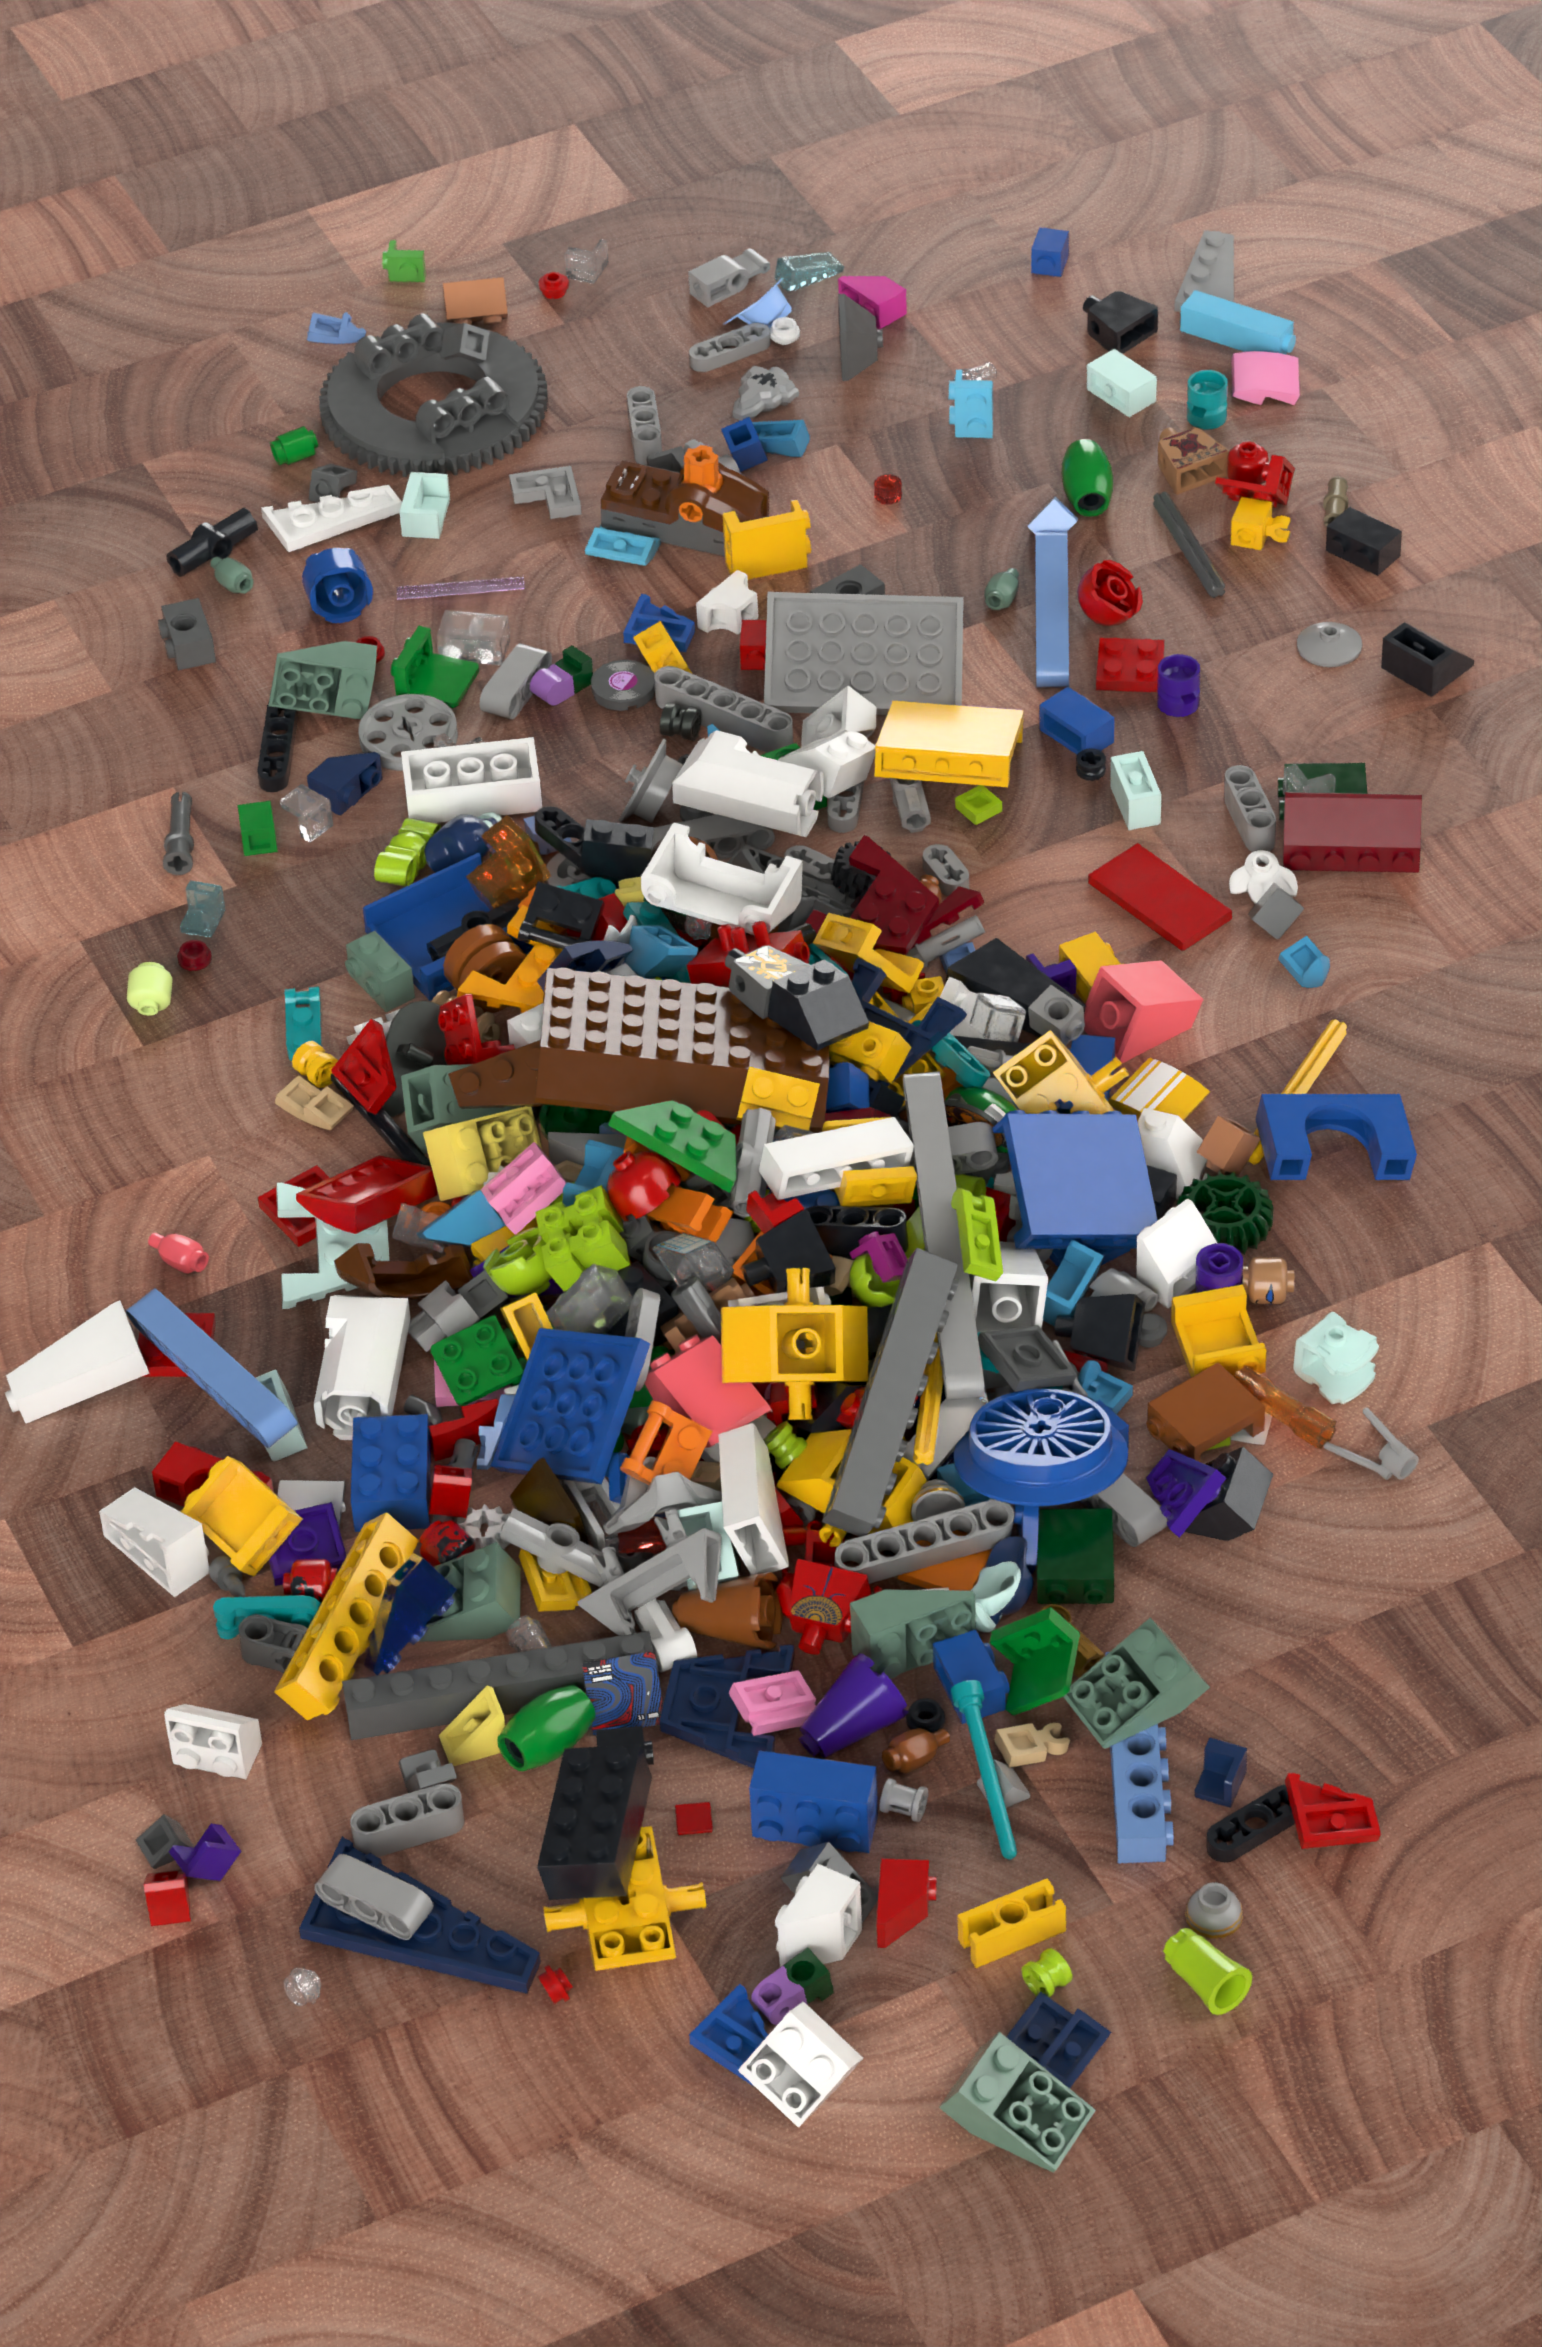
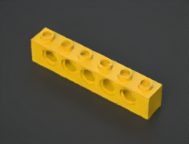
M387 1512L364 1523L274 1691L307 1721L321 1714H329L340 1701L338 1694L343 1686L342 1681L350 1680L355 1672L353 1665L369 1646L370 1640L368 1637L372 1629L383 1619L385 1615L383 1609L387 1601L398 1591L400 1585L397 1582L401 1574L409 1568L414 1560L412 1553L419 1540Z

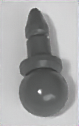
M222 1555L216 1557L209 1566L211 1579L222 1590L229 1591L232 1596L245 1597L242 1572L230 1562L231 1558L229 1556Z

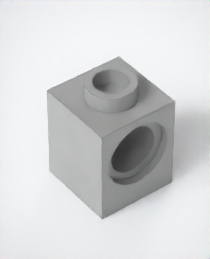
M1052 985L1028 1007L1030 1027L1042 1036L1051 1030L1065 1046L1071 1040H1076L1084 1030L1083 1006Z

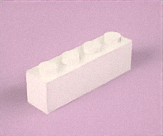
M891 1117L764 1144L759 1172L777 1200L840 1187L843 1171L908 1167L914 1145L896 1118Z

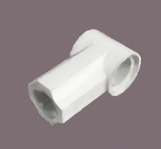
M655 1598L634 1611L635 1621L641 1631L650 1632L657 1669L660 1673L672 1669L674 1661L697 1658L696 1647L690 1632L686 1627H679L664 1600L660 1601Z

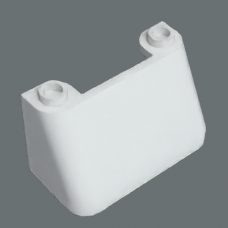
M673 822L641 876L642 894L650 904L719 925L728 924L731 928L743 927L746 933L754 935L752 925L755 922L764 921L769 933L796 910L802 895L803 860L786 856L779 868L770 863L765 874L705 857L706 844L699 842L696 846L688 837L690 827Z

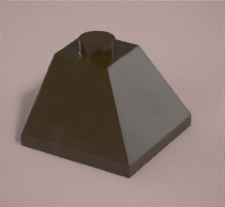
M545 1458L537 1460L511 1493L510 1499L513 1508L549 1526L555 1523L570 1525L578 1532L579 1541L589 1545L579 1512Z

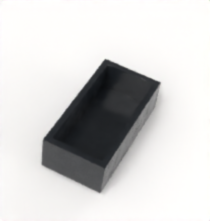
M641 1744L564 1749L537 1865L549 1900L627 1896L652 1780Z

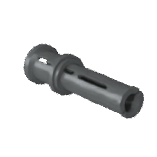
M176 792L171 797L170 833L164 839V848L167 853L163 857V867L168 873L173 875H184L193 866V858L190 853L194 848V840L189 834L192 797L186 792H182V801H179V792Z

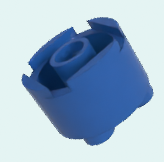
M331 548L311 554L307 558L302 574V583L313 611L331 623H345L360 616V611L366 605L369 606L372 601L373 587L364 564L355 551L350 548Z

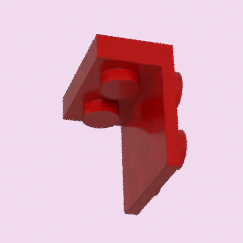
M1272 455L1270 463L1266 462L1263 469L1262 480L1266 482L1265 486L1216 477L1215 484L1222 490L1223 494L1228 495L1230 500L1239 502L1241 497L1272 502V508H1277L1278 504L1287 505L1295 467L1284 456Z
M464 994L440 1006L438 1024L445 1036L446 1047L444 1055L447 1065L476 1064L515 1049L514 1044L501 1046V1040L481 1043L472 994Z

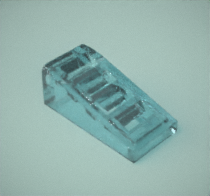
M830 252L780 257L777 259L774 277L777 282L782 279L779 284L789 292L842 273L844 266Z

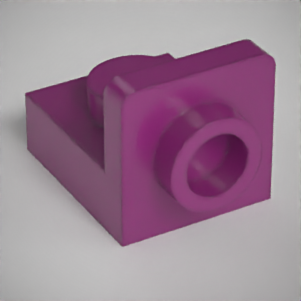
M878 1232L870 1233L858 1240L859 1247L849 1252L852 1260L869 1253L873 1269L881 1277L883 1283L901 1280L908 1260L895 1233L879 1235Z

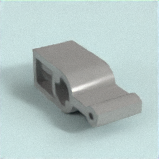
M747 249L743 254L733 259L727 255L719 256L688 271L690 294L706 307H710L742 291L747 286L749 278L768 272L770 270V263L753 249Z

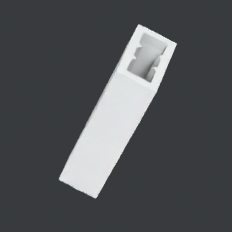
M121 1301L112 1303L6 1375L11 1390L5 1392V1395L13 1413L20 1410L27 1424L149 1374Z
M754 1423L718 1434L723 1525L726 1533L751 1575L760 1572H775L789 1567L768 1447Z

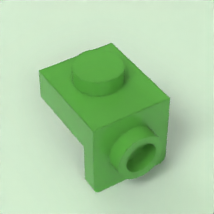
M390 240L388 251H383L382 255L383 269H388L389 281L425 282L424 250H397L396 240Z

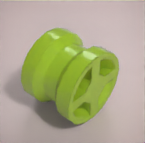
M788 1421L779 1424L763 1439L769 1453L775 1457V1463L780 1469L788 1466L807 1447L805 1439L797 1437L792 1432L793 1427Z
M1052 1948L1044 1950L1040 1954L1038 1961H1029L1021 1968L1026 1985L1036 1996L1042 1992L1046 1996L1051 1997L1056 1987H1065L1072 1981V1972L1068 1963L1062 1955Z

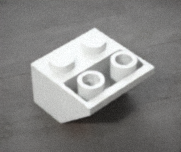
M1188 1198L1177 1207L1169 1209L1161 1219L1153 1225L1145 1227L1137 1236L1136 1280L1158 1294V1302L1168 1309L1172 1306V1297L1187 1295L1195 1289L1196 1256L1205 1246L1217 1243L1196 1206Z
M182 1704L166 1710L164 1717L173 1764L187 1769L214 1772L224 1777L233 1776L247 1779L262 1745L258 1719L189 1704Z
M820 1864L816 1865L809 1876H804L800 1880L794 1898L789 1905L785 1904L780 1908L775 1919V1927L778 1928L776 1950L779 1952L780 1967L806 1948H809L823 1964L839 1961L844 1958L862 1932L859 1881Z
M802 2002L787 2013L738 2071L797 2127H800L841 2085L862 2061L863 2057L806 2003Z

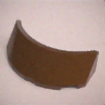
M356 1243L334 1260L337 1274L343 1281L379 1297L425 1298L445 1280L456 1291L474 1278L469 1271L471 1267L462 1244H450L445 1247V1254L440 1258H434L432 1253H424L415 1261H376L373 1249L369 1243Z

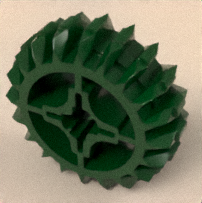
M1219 1170L1218 1174L1213 1177L1205 1173L1202 1180L1193 1178L1191 1185L1183 1188V1192L1177 1201L1178 1206L1187 1198L1191 1200L1199 1213L1201 1211L1205 1212L1201 1216L1216 1242L1231 1245L1244 1255L1248 1247L1257 1249L1260 1241H1266L1268 1232L1271 1231L1273 1226L1274 1207L1268 1195V1190L1262 1189L1260 1181L1251 1182L1248 1175L1239 1178L1234 1171L1231 1175H1223Z

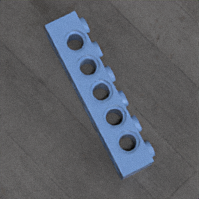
M1158 1724L1110 1746L1118 1863L1166 1862V1846L1173 1845L1174 1843L1173 1822L1165 1821V1814H1171L1170 1790H1163L1162 1782H1169L1168 1758H1160V1751H1166L1165 1727H1158Z

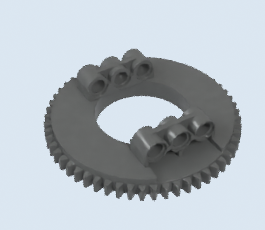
M422 313L412 318L407 329L395 324L388 327L381 337L364 336L356 343L354 353L348 352L343 359H339V364L332 367L333 373L327 374V380L323 381V388L320 389V417L325 434H328L330 441H334V447H340L342 454L348 453L350 460L357 458L360 465L367 462L369 469L378 466L379 472L382 473L390 468L391 475L402 471L403 477H407L411 472H438L439 474H446L447 471H450L455 476L458 475L459 469L469 473L470 466L482 469V462L493 465V458L503 460V452L512 455L514 453L513 447L522 448V441L528 442L530 434H536V427L541 426V419L545 418V411H547L548 392L545 374L542 373V367L538 366V360L532 359L530 352H525V347H519L516 341H511L507 336H502L493 331L489 333L486 361L477 363L459 356L448 360L442 359L440 355L444 329L459 324L436 323L429 315ZM451 372L467 376L476 381L473 387L468 390L459 388L451 391L446 399L438 402L433 399L426 401L419 408L417 415H415L416 421L400 418L390 413L380 403L383 395L394 384L421 373Z

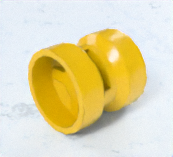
M308 1041L302 1044L294 1053L292 1067L301 1075L307 1076V1079L315 1087L325 1088L333 1083L330 1077L331 1069L338 1062V1059L331 1054L325 1053L324 1048L317 1042Z

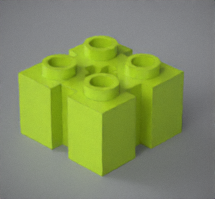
M602 1185L576 1195L575 1203L566 1207L561 1201L535 1212L539 1235L546 1242V1245L541 1246L545 1270L564 1292L590 1282L589 1274L598 1270L605 1276L630 1266L626 1242L619 1234L624 1231L622 1218L613 1207L609 1195Z

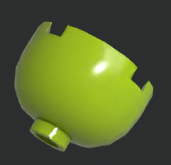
M538 1227L525 1230L506 1241L509 1247L500 1254L496 1248L484 1262L483 1267L493 1282L509 1295H526L533 1292L539 1295L550 1286L549 1280L552 1277L545 1270L541 1246L546 1245V1242L539 1235Z

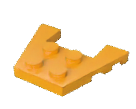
M522 905L508 923L507 934L518 939L519 930L526 917L528 907ZM538 920L537 928L557 933L547 923ZM530 940L528 944L534 947L506 984H502L473 970L458 989L457 998L464 994H472L473 999L487 1001V1006L500 1008L502 1004L520 1007L521 1013H524L543 1003L544 992L537 980L561 953L562 949Z

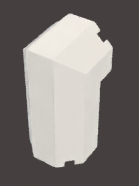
M717 730L711 733L707 739L702 738L697 742L672 782L673 803L803 837H807L817 820L819 811L813 810L815 800L821 802L824 793L823 772L762 757L755 750L751 754L745 748L748 743L741 736Z
M330 1296L326 1315V1328H329V1339H325V1350L314 1399L316 1424L323 1429L325 1424L333 1428L332 1435L340 1440H353V1418L392 1416L411 1319L408 1298Z

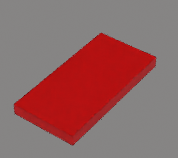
M1138 843L1088 874V883L1182 952L1232 920V910Z

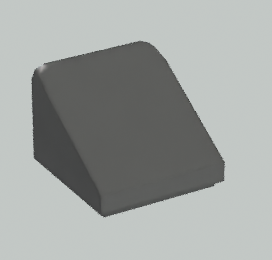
M165 1814L136 1839L150 1866L154 1869L174 1861L169 1853L173 1845L194 1848L181 1824Z

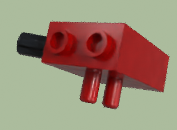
M758 921L752 925L754 935H746L743 927L732 929L728 924L721 925L717 929L719 938H714L686 965L690 982L692 984L709 983L714 986L729 988L731 969L725 966V959L728 953L735 948L748 954L762 946H771L809 964L810 951L808 945L813 943L817 936L816 931L812 928L811 924L805 923L788 932L768 933L766 923Z

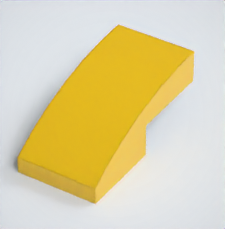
M661 621L633 637L654 674L658 669L665 666L677 667L691 673Z

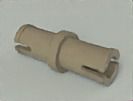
M1333 477L1328 482V493L1323 500L1325 510L1323 521H1325V527L1348 508L1349 500L1346 496L1348 482L1342 477Z

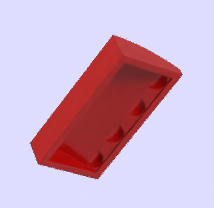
M379 1155L296 1193V1201L323 1222L340 1230L357 1234L437 1196L438 1190L431 1166Z

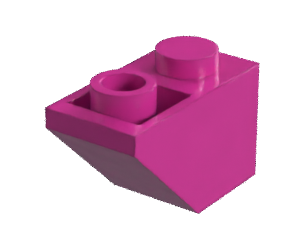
M842 276L838 278V294L847 295L876 317V328L882 329L907 314L906 289L886 276Z

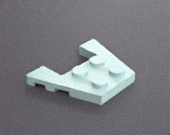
M277 1183L278 1218L315 1217L296 1201V1193L305 1190L304 1188ZM315 1217L318 1273L282 1274V1309L296 1307L297 1302L310 1298L312 1301L323 1299L327 1293L345 1288L346 1291L359 1288L343 1281L338 1276L334 1260L356 1243H369L373 1249L376 1261H390L387 1219L364 1231L353 1234L335 1228Z

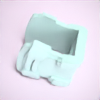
M1330 1312L1323 1320L1296 1340L1294 1372L1305 1382L1311 1385L1313 1383L1319 1387V1393L1331 1404H1345L1365 1391L1375 1379L1376 1373L1373 1370L1376 1364L1370 1362V1360L1379 1350V1345L1376 1341L1377 1337L1362 1329L1358 1331L1346 1325L1343 1318L1335 1312Z

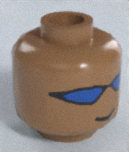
M1253 1257L1249 1262V1266H1243L1242 1284L1249 1301L1253 1304L1280 1305L1285 1302L1287 1292H1294V1270H1287L1285 1259L1281 1257Z

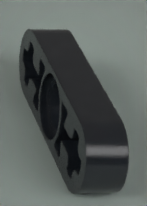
M1286 1784L1272 1789L1212 1825L1207 1831L1206 1850L1208 1855L1218 1862H1232L1293 1826L1295 1821ZM1284 1802L1285 1805L1280 1807V1803ZM1256 1817L1263 1819L1267 1825L1261 1829H1252L1245 1822L1250 1818ZM1221 1839L1223 1842L1218 1844L1217 1840ZM1232 1840V1843L1230 1845L1226 1843Z

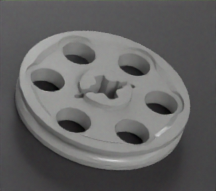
M421 694L397 695L378 702L363 715L358 727L362 752H376L380 754L381 767L397 771H403L402 757L394 756L395 753L431 749L425 747L428 743H439L440 745L436 748L455 746L458 739L457 721L452 709L439 699ZM412 708L423 709L421 712L418 713L408 712V710ZM383 716L391 717L386 722L377 721L378 718ZM436 721H445V722H447V723H446L445 725H443V726H433V725H431L432 723H434V722H436ZM374 738L384 739L383 742L378 744L369 742Z

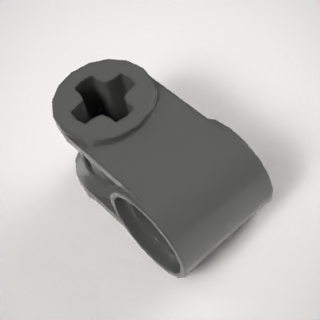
M255 1614L248 1616L239 1625L242 1658L251 1665H259L284 1673L308 1628L300 1624H290L263 1615Z

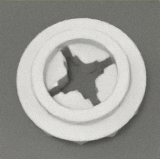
M484 1503L483 1507L479 1510L469 1507L467 1518L458 1517L457 1524L474 1538L475 1550L495 1542L503 1549L510 1544L499 1537L510 1515L504 1514L500 1506L489 1509ZM483 1523L488 1524L485 1537H482L479 1530Z

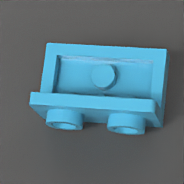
M956 369L955 381H949V400H955V406H950L949 424L955 425V437L993 438V381L963 380V370Z

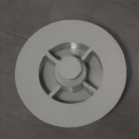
M664 738L648 767L644 766L642 771L635 769L637 765L634 764L624 782L626 783L628 781L635 783L631 789L634 793L618 821L622 822L632 814H635L652 823L670 791L672 782L683 764L666 755V739Z

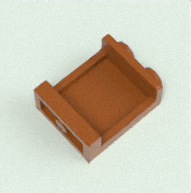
M1219 1363L1212 1365L1148 1402V1420L1146 1425L1152 1437L1157 1440L1160 1439L1169 1449L1199 1462L1200 1455L1242 1429L1252 1437L1264 1431L1265 1406Z

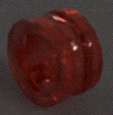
M890 474L876 478L874 481V497L876 501L886 505L900 501L902 498L901 479Z

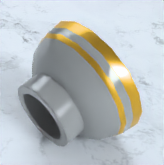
M939 1479L930 1480L922 1486L921 1490L914 1497L911 1514L913 1521L963 1508L965 1503L962 1495L947 1482Z
M1208 1883L1197 1890L1189 1899L1185 1910L1186 1922L1190 1928L1197 1934L1211 1939L1224 1938L1233 1934L1241 1926L1243 1920L1240 1901L1232 1891L1221 1883Z

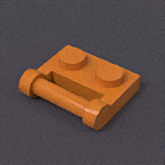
M653 1400L647 1409L649 1416L629 1458L626 1457L620 1469L627 1475L647 1485H650L653 1477L673 1472H679L690 1480L713 1431L673 1411L669 1406ZM663 1422L671 1426L650 1470L643 1463Z

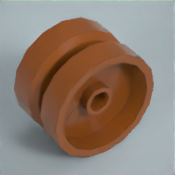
M493 924L478 925L466 931L452 944L443 963L444 976L457 991L473 970L502 984H506L527 955L501 927ZM473 999L474 1007L482 1008L484 1013H496L509 1007V1005L503 1004L500 1008L487 1006V1001Z

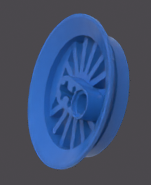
M1028 1389L1008 1393L991 1400L975 1413L970 1423V1430L956 1444L954 1450L956 1471L969 1487L991 1499L1024 1506L1060 1505L1091 1497L1111 1486L1122 1475L1128 1462L1127 1443L1121 1433L1110 1424L1109 1417L1104 1409L1087 1397L1057 1389Z

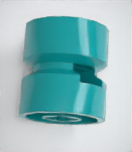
M1213 370L1195 372L1187 381V421L1199 429L1218 428L1227 420V378L1222 373Z

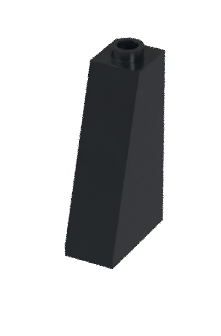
M998 938L991 940L948 967L946 982L949 977L961 981L973 993L1017 1009L1019 1017L1015 1027L1039 1038L1042 1035L1030 1027L1028 1007L1050 985L1082 1005L1085 1013V1004Z

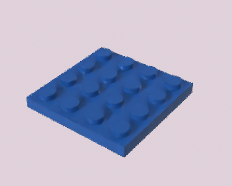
M539 1328L491 1467L500 1472L526 1475L536 1461L544 1457L557 1479L602 1484L628 1407L633 1398L642 1367L644 1366L650 1343L641 1338Z

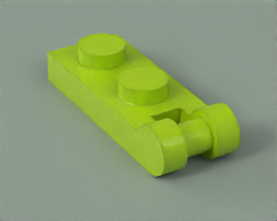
M958 1188L952 1196L951 1206L957 1213L963 1270L965 1273L996 1282L1003 1274V1265L994 1199L985 1195L976 1197L969 1190Z

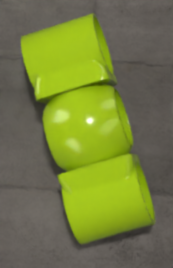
M406 818L399 829V834L391 839L389 846L385 848V852H381L378 855L374 868L375 880L404 887L413 884L418 871L423 869L427 862L425 846L429 839L441 829V825Z

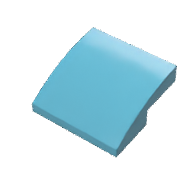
M600 525V528H594L586 546L585 555L646 566L655 556L661 542L660 538L607 530Z

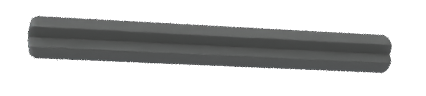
M1167 492L1156 493L1153 497L1155 500L1153 502L1154 507L1204 588L1213 598L1218 595L1223 596L1225 593V583L1174 501Z

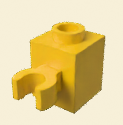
M1241 497L1231 520V545L1262 551L1268 536L1277 542L1285 543L1290 536V531L1282 529H1288L1291 518L1282 515L1272 518V502Z

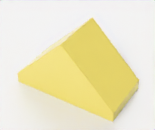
M486 1686L438 1735L449 1764L452 1763L454 1766L501 1753L497 1739L505 1727V1718L493 1687Z

